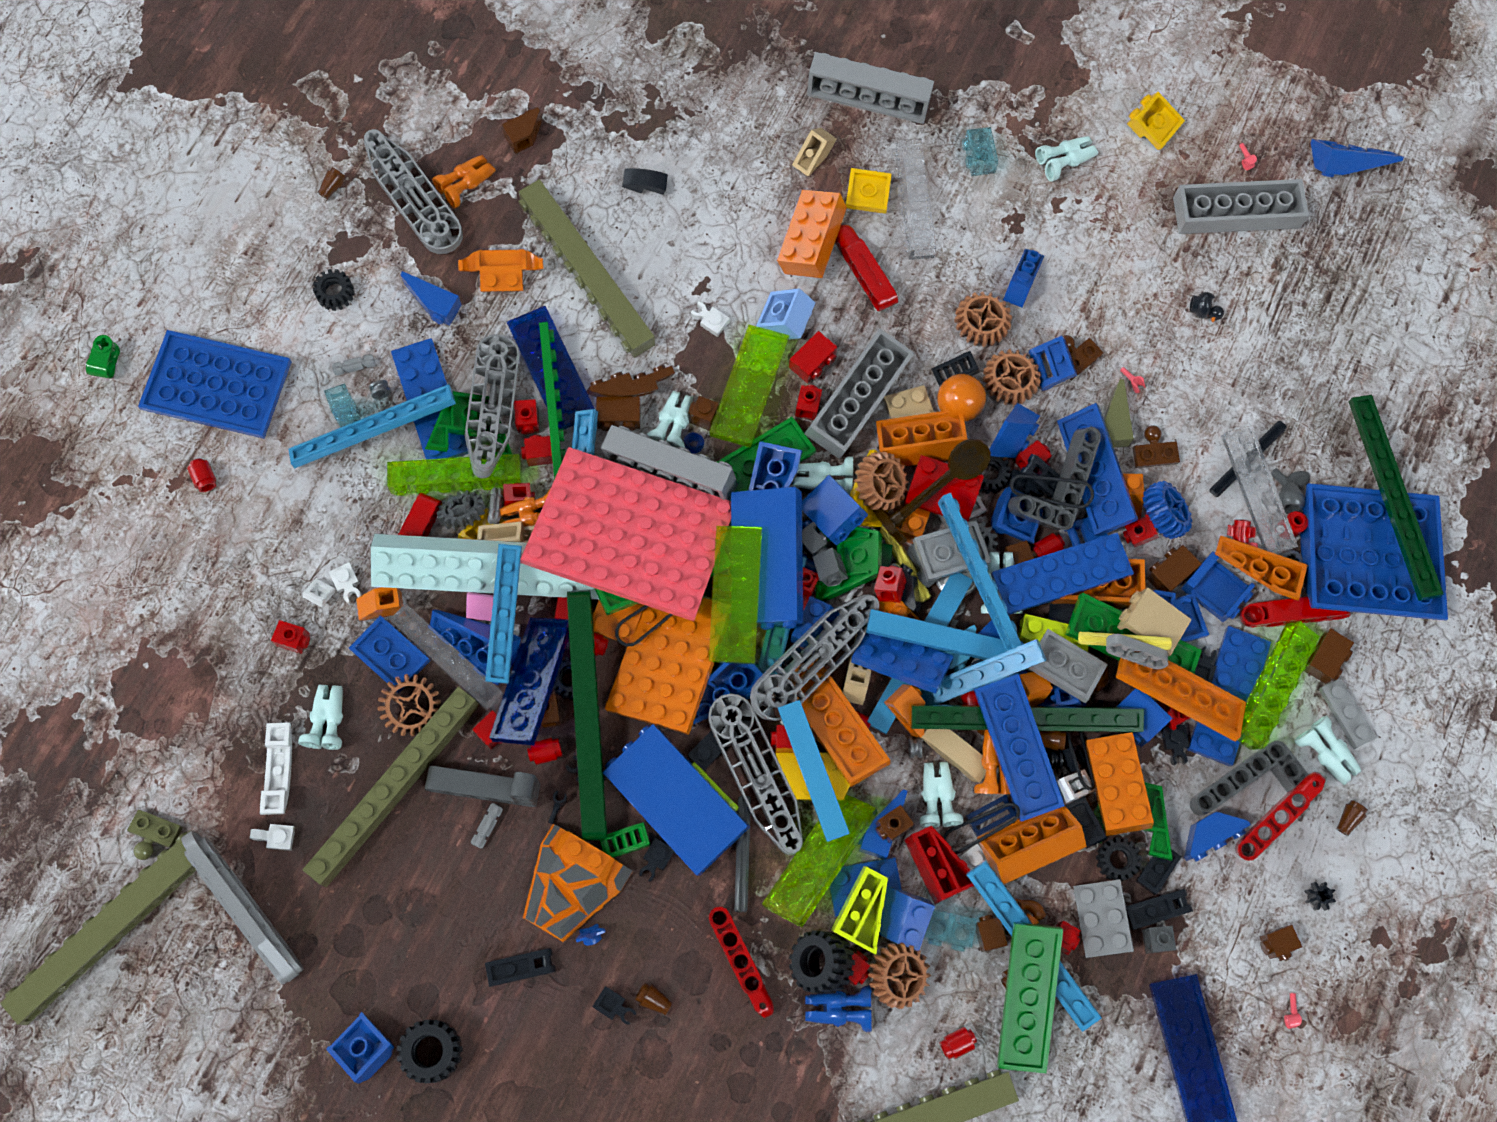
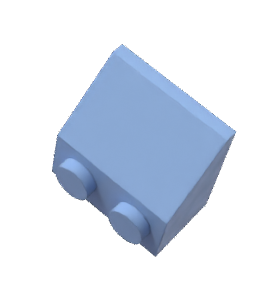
M800 288L770 292L756 328L786 340L799 339L805 331L806 324L816 302Z

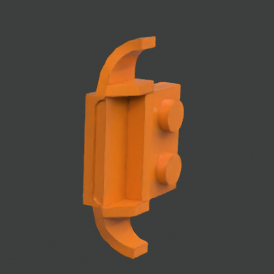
M524 249L478 250L458 260V269L464 272H480L481 292L524 291L523 271L543 270V258Z

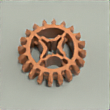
M984 291L980 293V296L974 292L971 297L967 295L964 301L959 303V308L955 312L954 322L957 323L956 330L961 331L960 337L967 336V343L973 340L974 346L979 342L982 347H985L988 342L992 347L995 341L999 343L1002 337L1007 336L1008 330L1011 328L1012 315H1009L1010 308H1005L1006 301L999 302L1000 295L993 298L992 292L988 296L985 295ZM983 314H985V318H984L985 320H984L983 325H982V324H981V322H982V319H981V318L983 317Z
M1011 349L1007 350L1006 354L1001 350L998 356L994 354L991 360L987 361L986 368L983 371L985 375L983 382L987 383L985 390H991L989 393L990 397L996 395L997 402L1003 399L1004 405L1011 401L1014 406L1017 404V400L1023 404L1026 399L1030 400L1032 398V394H1036L1037 387L1041 383L1039 380L1041 372L1037 371L1038 365H1032L1034 358L1027 359V353H1024L1022 356L1019 349L1016 350L1015 354L1012 353ZM1002 367L1003 374H1001L1000 377L996 378L995 371L998 368ZM1027 377L1028 385L1022 388L1021 380Z
M887 452L871 453L869 456L862 458L863 462L857 464L860 470L854 472L858 476L854 482L858 485L855 490L860 492L858 498L864 499L863 505L869 506V509L878 510L881 507L886 511L899 506L900 501L905 499L903 493L908 492L905 488V485L909 483L905 479L908 473L903 471L905 465L899 464L900 459L894 458V454H887Z
M405 674V682H401L399 677H395L397 685L394 686L389 681L387 685L391 690L388 692L386 689H382L381 691L387 695L386 699L378 698L379 702H385V706H379L378 711L385 710L386 714L380 716V719L389 718L385 726L389 727L393 723L395 725L392 729L393 733H396L398 728H402L401 736H405L406 729H410V736L415 735V728H418L420 732L422 730L421 726L426 725L427 721L433 717L432 713L439 710L434 708V704L441 703V700H433V697L439 694L438 691L432 693L429 691L434 685L430 683L425 687L426 678H422L421 682L418 683V675H414L413 681H409L408 674ZM404 686L416 687L408 697H401L395 694L398 689ZM421 691L428 698V711L418 705L417 700ZM416 694L413 699L415 703L413 704H416V708L420 711L409 709L403 716L405 712L403 708L406 706H403V703L398 699L410 701ZM391 699L401 706V712L397 720L390 712ZM411 713H417L424 717L417 723L403 724L404 720Z
M890 943L887 944V948H880L881 956L873 955L876 963L869 964L871 968H874L873 972L868 974L870 978H873V981L869 983L870 987L875 988L872 993L879 997L878 1000L881 1003H886L891 1008L903 1009L904 1006L912 1007V1002H920L918 995H926L923 988L930 986L926 982V978L931 977L930 973L926 972L930 967L928 963H925L927 957L920 954L921 950H914L912 945L908 948L904 943H900V945ZM887 979L890 981V988L888 986Z

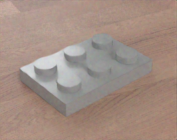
M977 521L969 522V533L978 544V552L981 559H984L988 565L991 563V559ZM949 528L913 539L927 582L968 570Z
M1047 629L1039 642L1047 661L1028 669L1086 703L1108 664Z
M1121 880L1073 886L1086 958L1134 952Z

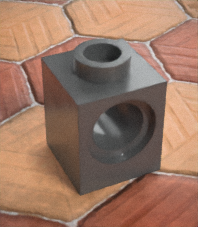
M833 548L813 556L819 580L828 587L839 585L848 578L842 557Z
M1173 926L1153 927L1142 930L1146 954L1176 950Z

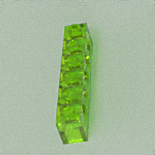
M520 454L501 455L494 471L487 478L472 477L474 473L469 457L387 462V487L391 494L396 496H405L407 493L419 494L421 492L428 494L432 491H438L439 493H450L451 490H460L462 492L468 490L471 492L473 489L491 491L493 488L503 487V484L523 483L522 460ZM482 459L481 464H486V460ZM499 470L504 471L503 475L494 476L495 472ZM460 473L457 479L450 478L452 474ZM431 475H438L437 479L428 480ZM416 476L414 481L407 482L408 477Z
M1301 621L1285 624L1246 701L1241 737L1237 741L1249 750L1264 749L1269 743L1270 735L1278 725L1279 717L1283 709L1287 707L1288 699L1292 691L1297 687L1298 679L1306 669L1310 655L1316 649V643L1320 636Z

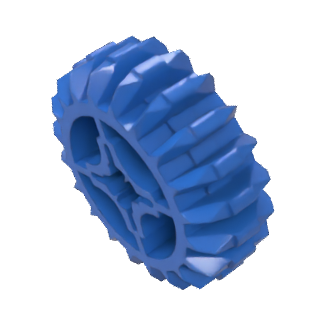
M1160 481L1150 485L1143 492V506L1150 518L1149 521H1152L1154 528H1157L1158 532L1163 534L1164 537L1169 539L1178 538L1185 535L1192 528L1189 506L1181 496V493L1171 483Z

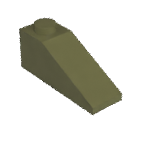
M1120 379L1117 383L1104 416L1113 448L1129 447L1134 439L1124 379Z

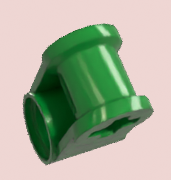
M100 335L94 339L90 356L86 362V373L88 375L108 379L114 376L120 348L109 336Z

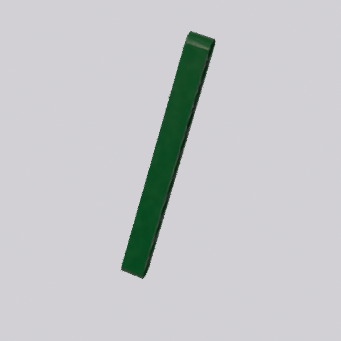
M590 589L567 591L582 837L584 841L607 839V822Z

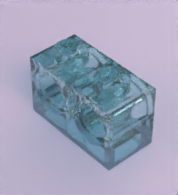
M991 127L967 130L965 138L962 139V149L966 151L965 163L966 168H970L971 176L995 174L998 158Z
M345 383L324 390L331 412L340 428L361 420L356 403Z
M934 909L924 939H927V944L941 947L942 943L951 945L952 950L965 952V948H972L977 919ZM934 922H939L943 926V933L941 935L933 933L932 924ZM957 927H961L966 931L965 940L956 938L955 930Z

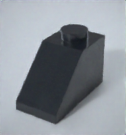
M893 563L892 566L903 569L906 578L901 601L913 611L920 612L922 606L918 580L912 574L914 570L905 563L901 565Z

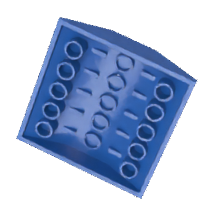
M1308 483L1306 485L1305 506L1303 509V514L1308 520V526L1300 534L1301 556L1303 563L1307 564L1304 584L1311 608L1447 621L1448 610L1440 496L1408 493L1444 594L1439 598L1418 601L1380 490Z

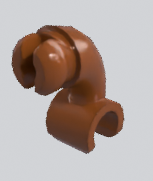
M1015 899L1022 910H1029L1038 921L1046 917L1044 907L1037 901Z

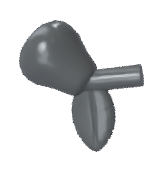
M1275 468L1270 474L1282 485L1276 499L1277 508L1285 514L1294 511L1301 512L1305 506V496L1300 488L1309 482V472L1297 471L1286 477Z

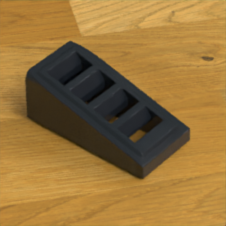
M971 351L931 368L939 387L945 381L939 371L944 370L947 379L951 377L947 368L951 367L955 375L967 374L974 376L980 373ZM967 361L970 368L966 369L963 362ZM959 364L963 372L959 373L955 365Z

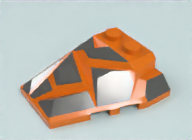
M553 824L540 844L523 918L560 941L565 942L591 916L599 912L607 902L622 891L633 871L571 832H567Z

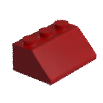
M921 455L905 503H910L949 470L948 464ZM980 474L968 480L954 478L919 508L943 516L938 501L942 496L951 493L953 499L955 498L959 503V512L962 518L968 522L984 475Z

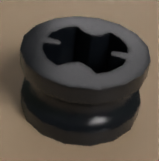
M1048 749L1047 756L1052 769L1054 767L1062 769V750L1053 751Z

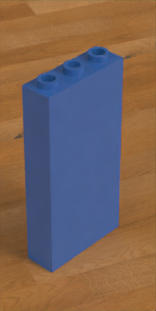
M797 487L731 492V624L739 628L740 631H752L753 627H761L762 630H772L774 626L781 625L782 628L791 629L796 628L797 624H803L802 492Z
M654 724L651 726L647 725L639 732L640 737L634 743L630 741L622 749L623 753L618 758H612L605 765L607 769L603 773L695 875L700 876L750 826L658 726Z

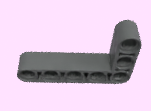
M1086 427L1077 429L1074 432L1059 478L1072 479L1074 474L1076 480L1087 482L1101 439L1098 429ZM1086 433L1088 435V441L1085 440ZM1079 454H1081V456H1082V461H1081V463L1079 462V459H1078V455H1079ZM1058 481L1052 500L1066 503L1065 496L1067 495L1069 504L1080 505L1086 485ZM1028 495L1014 496L1008 504L1009 511L1013 515L1052 530L1070 529L1078 512L1076 508L1050 504ZM1021 501H1023V503H1024V509H1023V510H1021V508H1020V502H1021ZM1040 508L1043 510L1042 518L1039 515ZM1059 516L1062 517L1061 525L1058 522Z
M1273 741L1195 795L1190 801V808L1194 814L1203 816L1215 810L1269 770L1287 792L1293 790L1309 774L1283 742ZM1271 748L1278 752V758L1271 754ZM1253 760L1260 764V771L1254 768ZM1285 767H1289L1292 770V777L1286 774ZM1235 773H1238L1242 776V783H1239L1235 779ZM1218 786L1224 788L1225 796H1221L1218 793ZM1295 794L1292 797L1296 802H1303V797L1300 794ZM1200 798L1207 802V809L1200 806Z
M429 766L425 790L447 795L536 807L541 783L535 775L523 772H515L514 778Z

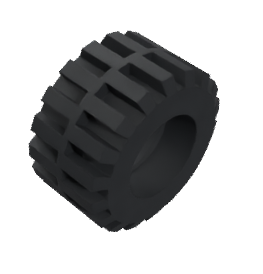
M817 930L806 932L804 937L800 936L797 939L798 944L793 945L792 950L794 951L789 959H792V964H789L790 970H793L791 976L793 980H797L796 984L799 987H803L804 991L811 993L834 994L836 991L843 990V985H848L850 982L849 976H853L854 973L852 970V965H855V960H852L854 952L849 949L850 943L844 941V937L837 935V933ZM822 952H824L825 967L820 972L819 958Z
M428 1019L414 1023V1026L408 1027L405 1030L406 1034L402 1035L399 1039L401 1041L400 1046L397 1045V1051H399L397 1061L401 1063L400 1069L402 1072H406V1076L409 1079H414L418 1083H437L447 1079L452 1072H455L458 1068L456 1066L462 1058L460 1057V1052H463V1047L460 1046L461 1039L460 1036H457V1031L445 1022ZM428 1036L438 1038L443 1046L442 1058L436 1065L431 1067L421 1064L417 1056L418 1045Z

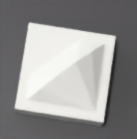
M315 578L303 592V598L323 607L335 593V588Z

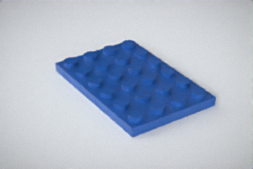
M167 330L138 407L143 411L265 439L292 361L290 358Z

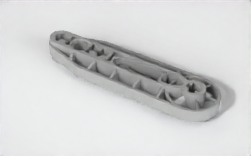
M376 129L367 131L364 135V144L374 177L430 252L447 254L454 251L460 246L463 239V230L457 217L406 150ZM399 155H404L409 161L403 163ZM415 167L420 176L414 178L410 170ZM377 168H381L384 172L380 179L375 173ZM426 182L432 191L425 193L421 185ZM388 183H392L396 189L391 194L385 187ZM414 188L421 196L423 201L426 203L427 207H424V203L418 198L415 191L413 190ZM406 193H409V195L417 203V206L422 209L421 211L417 209V207L414 205V203L411 201V199ZM437 197L443 206L436 208L432 200ZM399 198H403L407 204L402 209L396 202ZM410 213H414L418 219L414 224L407 217ZM446 219L451 221L450 225L445 221ZM450 229H459V235L452 236Z
M500 334L484 337L476 349L465 440L473 473L478 478H487L492 474L509 442L519 363V348L512 339ZM508 348H512L514 353L508 355ZM507 357L513 361L510 366L506 365ZM475 374L484 376V383L474 384ZM514 379L513 389L504 387V380ZM487 383L492 384L490 386V396L488 404H485ZM495 385H500L498 406L494 405L495 392L497 389ZM473 392L482 394V402H472ZM503 397H512L511 408L501 405ZM470 410L480 413L479 420H469ZM510 415L508 426L499 423L500 416ZM486 427L490 428V432L486 431ZM468 428L477 431V439H469ZM497 434H507L503 444L497 442ZM482 459L486 460V464H481Z
M869 594L861 595L827 611L753 685L750 700L755 713L762 719L769 721L782 720L781 716L775 718L773 708L787 705V700L790 703L800 700L802 704L860 645L866 633L870 610H879L877 598ZM838 611L839 615L829 623L826 619L833 612ZM849 616L853 620L852 626L848 623ZM821 624L824 630L814 639L810 634ZM855 634H858L854 644L849 647L847 642ZM806 639L809 645L800 654L797 653L795 649ZM842 649L845 653L834 663L832 657ZM813 651H815V652L812 654V656H811L804 664H802V665L799 667L800 669H799L797 672H795L794 670H795ZM791 655L794 660L783 670L779 665ZM815 660H817V661L807 670V668H808ZM827 664L830 668L819 678L816 673ZM774 670L777 672V674L770 675ZM802 671L805 672L801 677L799 676ZM810 679L815 683L803 693L801 688ZM762 705L766 707L763 712L760 710Z
M722 695L713 702L709 710L708 721L712 733L754 822L784 854L795 855L803 847L798 803L751 704L740 695ZM742 701V705L738 708V704ZM729 712H732V715L733 713L736 714L735 722H731V719L729 721L726 720ZM742 716L751 717V721L741 720ZM754 720H755V722H756L758 728L755 729V730L750 731L751 727L753 726V722H754ZM736 727H738L741 733L739 736L735 730ZM759 731L768 747L767 750L760 752L753 737V734ZM746 735L748 740L737 744L736 740ZM719 737L723 740H729V742L722 745ZM749 744H751V747L760 763V766L764 772L763 775H761L762 773L754 760L753 754H750L747 748ZM729 745H732L739 760V763L733 766L724 750ZM741 748L745 749V752L747 754L746 758L754 771L755 777H757L755 779L753 778L747 766V763L740 751ZM770 752L778 768L777 771L770 773L762 756ZM742 766L749 781V784L743 787L734 771V768ZM780 773L788 789L783 794H780L772 777ZM749 787H752L759 802V805L751 808L743 791ZM790 794L794 802L795 814L790 815L782 798ZM768 795L771 798H776V801L774 802L776 810L779 807L782 809L781 811H777L775 814H773V816H771L769 813L773 812L774 810L772 805L765 803V801L768 799ZM762 808L770 826L764 828L757 820L753 812L754 810ZM777 816H783L786 819L787 825L785 828H778L775 825V818ZM794 817H796L797 828H796L795 823H794V821H793V819H792V818H794ZM789 828L792 831L788 833L790 840H796L794 849L786 847L785 843L788 842L786 834L783 837L780 836L781 833L786 832ZM771 829L775 838L767 830Z
M194 830L184 835L181 841L186 849L184 852L186 858L195 867L200 877L275 978L284 985L297 977L304 970L301 962L226 861L217 852L214 845L208 838H202Z

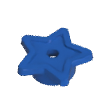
M598 924L590 928L580 929V935L576 938V942L583 941L584 945L587 946L596 944L602 939L601 934L605 933L606 930L605 928H599Z

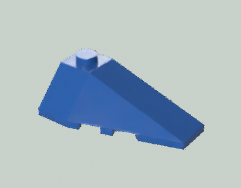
M1311 140L1314 167L1322 172L1321 175L1327 177H1334V174L1346 175L1400 162L1404 159L1403 156L1392 151L1367 148L1366 151L1365 148L1348 144L1347 147L1334 141Z
M759 441L749 491L789 487L798 472L802 450Z
M437 609L432 610L429 630L445 645L457 650L461 654L460 658L464 662H470L476 668L475 672L480 677L486 678L491 625ZM513 635L511 666L518 656L521 640L516 635Z
M740 644L712 669L693 725L708 718L713 702L722 695L736 694L747 700L750 699L753 685L764 672Z

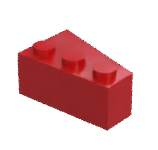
M932 825L911 834L904 840L934 904H938L975 887L966 875L970 871L967 867L968 864L953 852L952 847Z

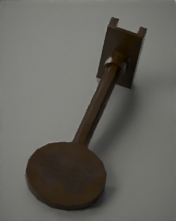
M979 439L964 440L951 451L948 458L949 470L900 511L897 510L892 515L881 507L878 510H872L887 532L894 537L900 546L907 541L899 527L906 521L905 519L954 478L968 480L980 475L990 462L991 452L988 446Z

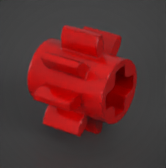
M1234 519V524L1228 525L1227 535L1232 536L1233 540L1249 543V538H1255L1256 527L1251 526V521Z

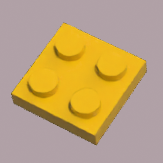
M851 168L846 199L847 208L886 214L892 174Z

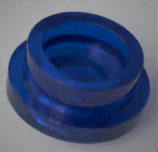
M689 433L683 439L685 448L692 454L699 453L704 448V438L699 433ZM692 441H695V442L698 443L696 446H691V445H690V443H691Z

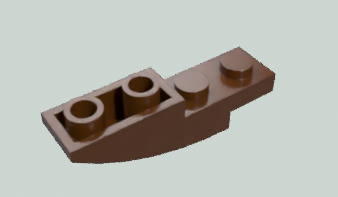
M665 365L654 368L653 373L646 375L645 372L633 376L634 380H632L629 372L623 374L621 371L611 375V379L603 382L602 379L591 382V387L587 389V394L594 397H642L655 393L659 389L657 383L671 378L675 372L672 366L665 368Z

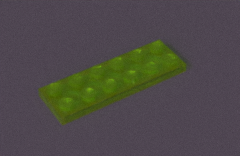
M748 325L709 431V436L751 448L787 347L789 335Z
M716 526L709 662L755 664L762 527Z
M846 795L844 800H837L850 834L827 842L818 820L803 842L801 849L795 854L763 901L762 905L764 908L803 927L878 814L875 807L849 795Z

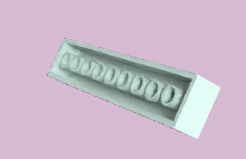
M374 534L371 544V587L494 593L498 544L522 546V557L527 543ZM520 562L517 595L567 597V591L590 589L591 599H599L593 587Z

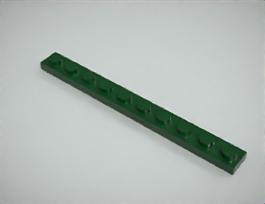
M1372 394L1352 397L1348 402L1418 601L1439 598L1444 594Z
M911 704L912 729L987 730L979 705ZM1030 706L1039 731L1144 732L1143 708Z

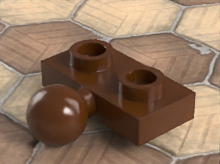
M1063 336L1077 376L1103 354L1102 350L1090 337L1076 348L1075 340L1072 336Z
M1155 425L1147 427L1144 437L1150 444L1132 447L1135 468L1180 463L1177 441L1159 443L1162 436L1161 429Z

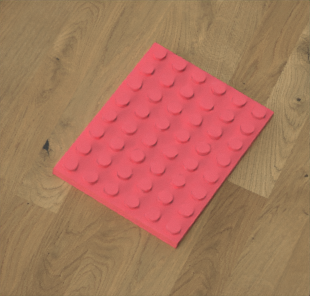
M568 447L520 562L533 568L694 621L731 522V501L723 500L720 497Z

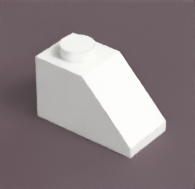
M1082 770L1081 774L1087 786L1091 787L1092 784L1085 770ZM1077 772L1057 781L1065 805L1095 791V788L1089 791L1081 784Z

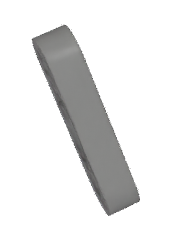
M1112 634L1106 638V651L1111 655L1152 669H1163L1168 666V652L1162 648L1122 634Z

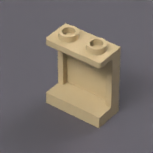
M1146 588L1140 592L1136 591L1130 598L1129 602H1131L1129 608H1126L1119 617L1121 621L1117 628L1120 630L1127 628L1136 635L1170 637L1172 639V647L1166 651L1168 656H1171L1192 619L1151 589Z

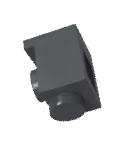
M814 522L802 530V548L812 560L813 556L828 550L826 545L828 540L822 532L817 531V526Z

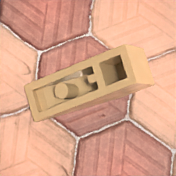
M854 650L851 653L842 693L849 702L863 705L871 670L851 663Z

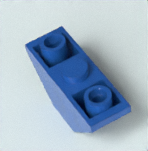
M1214 812L1190 826L1184 854L1185 860L1194 859L1197 862L1208 856L1206 851L1213 847L1216 851L1227 845L1225 840L1232 836L1235 840L1246 834L1245 828L1251 825L1250 822L1220 812Z

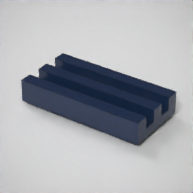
M1005 794L966 815V820L968 821L1002 802L1004 804L1009 803L1007 795ZM1013 806L1005 807L970 823L969 825L975 836L978 837L1015 817L1016 811L1013 810ZM1008 810V815L980 830L977 829L976 826Z

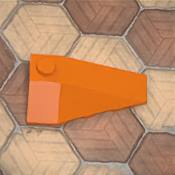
M1220 535L1215 555L1275 593L1299 600L1307 564Z

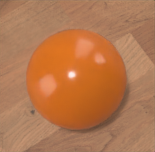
M956 374L942 383L938 391L937 402L940 411L949 413L950 417L959 419V415H963L964 422H968L979 416L984 409L986 393L983 385L975 377L967 374Z

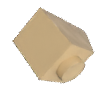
M822 128L812 129L792 165L805 175L810 176L828 156L837 138Z

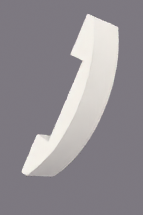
M267 723L265 737L267 758L264 791H261L260 815L285 814L291 779V724Z

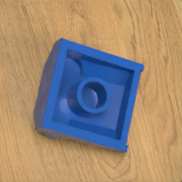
M1007 487L998 498L991 519V527L997 534H1007L1021 541L1027 540L1029 544H1034L1039 524L1015 516L1009 511V501L1017 495L1012 492L1010 487ZM1023 501L1020 502L1021 510L1024 509ZM1040 508L1039 515L1041 517L1043 513L1042 508Z
M363 1012L359 1014L360 1016L330 1047L326 1048L357 1084L370 1079L391 1057L394 1049L392 1041L386 1038Z

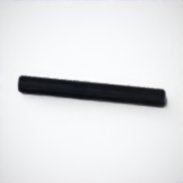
M1277 421L1210 488V493L1214 497H1219L1287 429L1286 424L1282 421Z

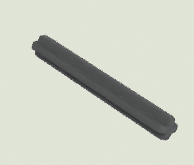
M739 796L737 813L750 826V811L743 796ZM746 796L747 799H748V801H749V803H750V805H751V798H750V796ZM750 828L736 843L734 910L738 913H745L748 910Z

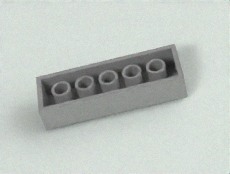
M815 52L809 71L807 96L924 124L934 81L925 77H916L904 72L900 73L883 67L871 66L867 63L851 61L847 58H838L826 53Z
M1302 179L1179 185L1173 197L1179 234L1301 228L1309 217Z
M879 328L809 426L805 435L840 459L912 358L914 352Z
M611 425L601 446L606 460L720 497L723 500L731 501V492H735L738 485L733 469L728 463L711 461L708 456L699 454V456L694 455L686 448H675L666 441L652 440L644 433L635 434L624 426H619L618 428Z

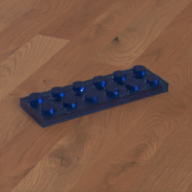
M546 306L506 321L546 409L547 399L539 323L548 322L549 330L553 329L555 342L551 343V349L556 351L557 362H553V369H557L559 382H555V389L559 388L561 400L557 402V409L561 408L563 420L559 422V429L565 430L574 426L575 411L595 409Z
M529 618L509 677V684L506 686L489 737L493 742L535 745L569 639L568 620Z
M1197 974L1149 984L1185 1122H1238Z

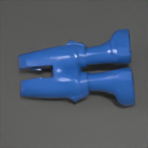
M863 986L860 992L852 995H846L843 991H836L834 994L819 993L805 996V1005H823L824 1011L805 1012V1021L834 1024L836 1027L846 1024V1021L855 1022L861 1025L864 1032H872L871 1010L846 1011L842 1009L846 1006L871 1007L870 986Z

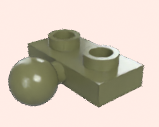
M138 809L127 829L129 833L144 838L142 842L135 845L133 850L134 856L139 860L149 859L153 854V842L170 849L175 844L183 828L178 824Z

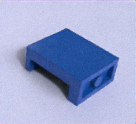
M830 475L802 501V511L835 545L843 542L868 516V513Z
M1212 551L1182 586L1181 590L1188 595L1194 593L1197 602L1221 622H1224L1228 618L1234 619L1241 609L1238 606L1241 602L1247 603L1254 593L1251 590L1255 584L1247 585L1217 561L1219 556L1215 555V552Z

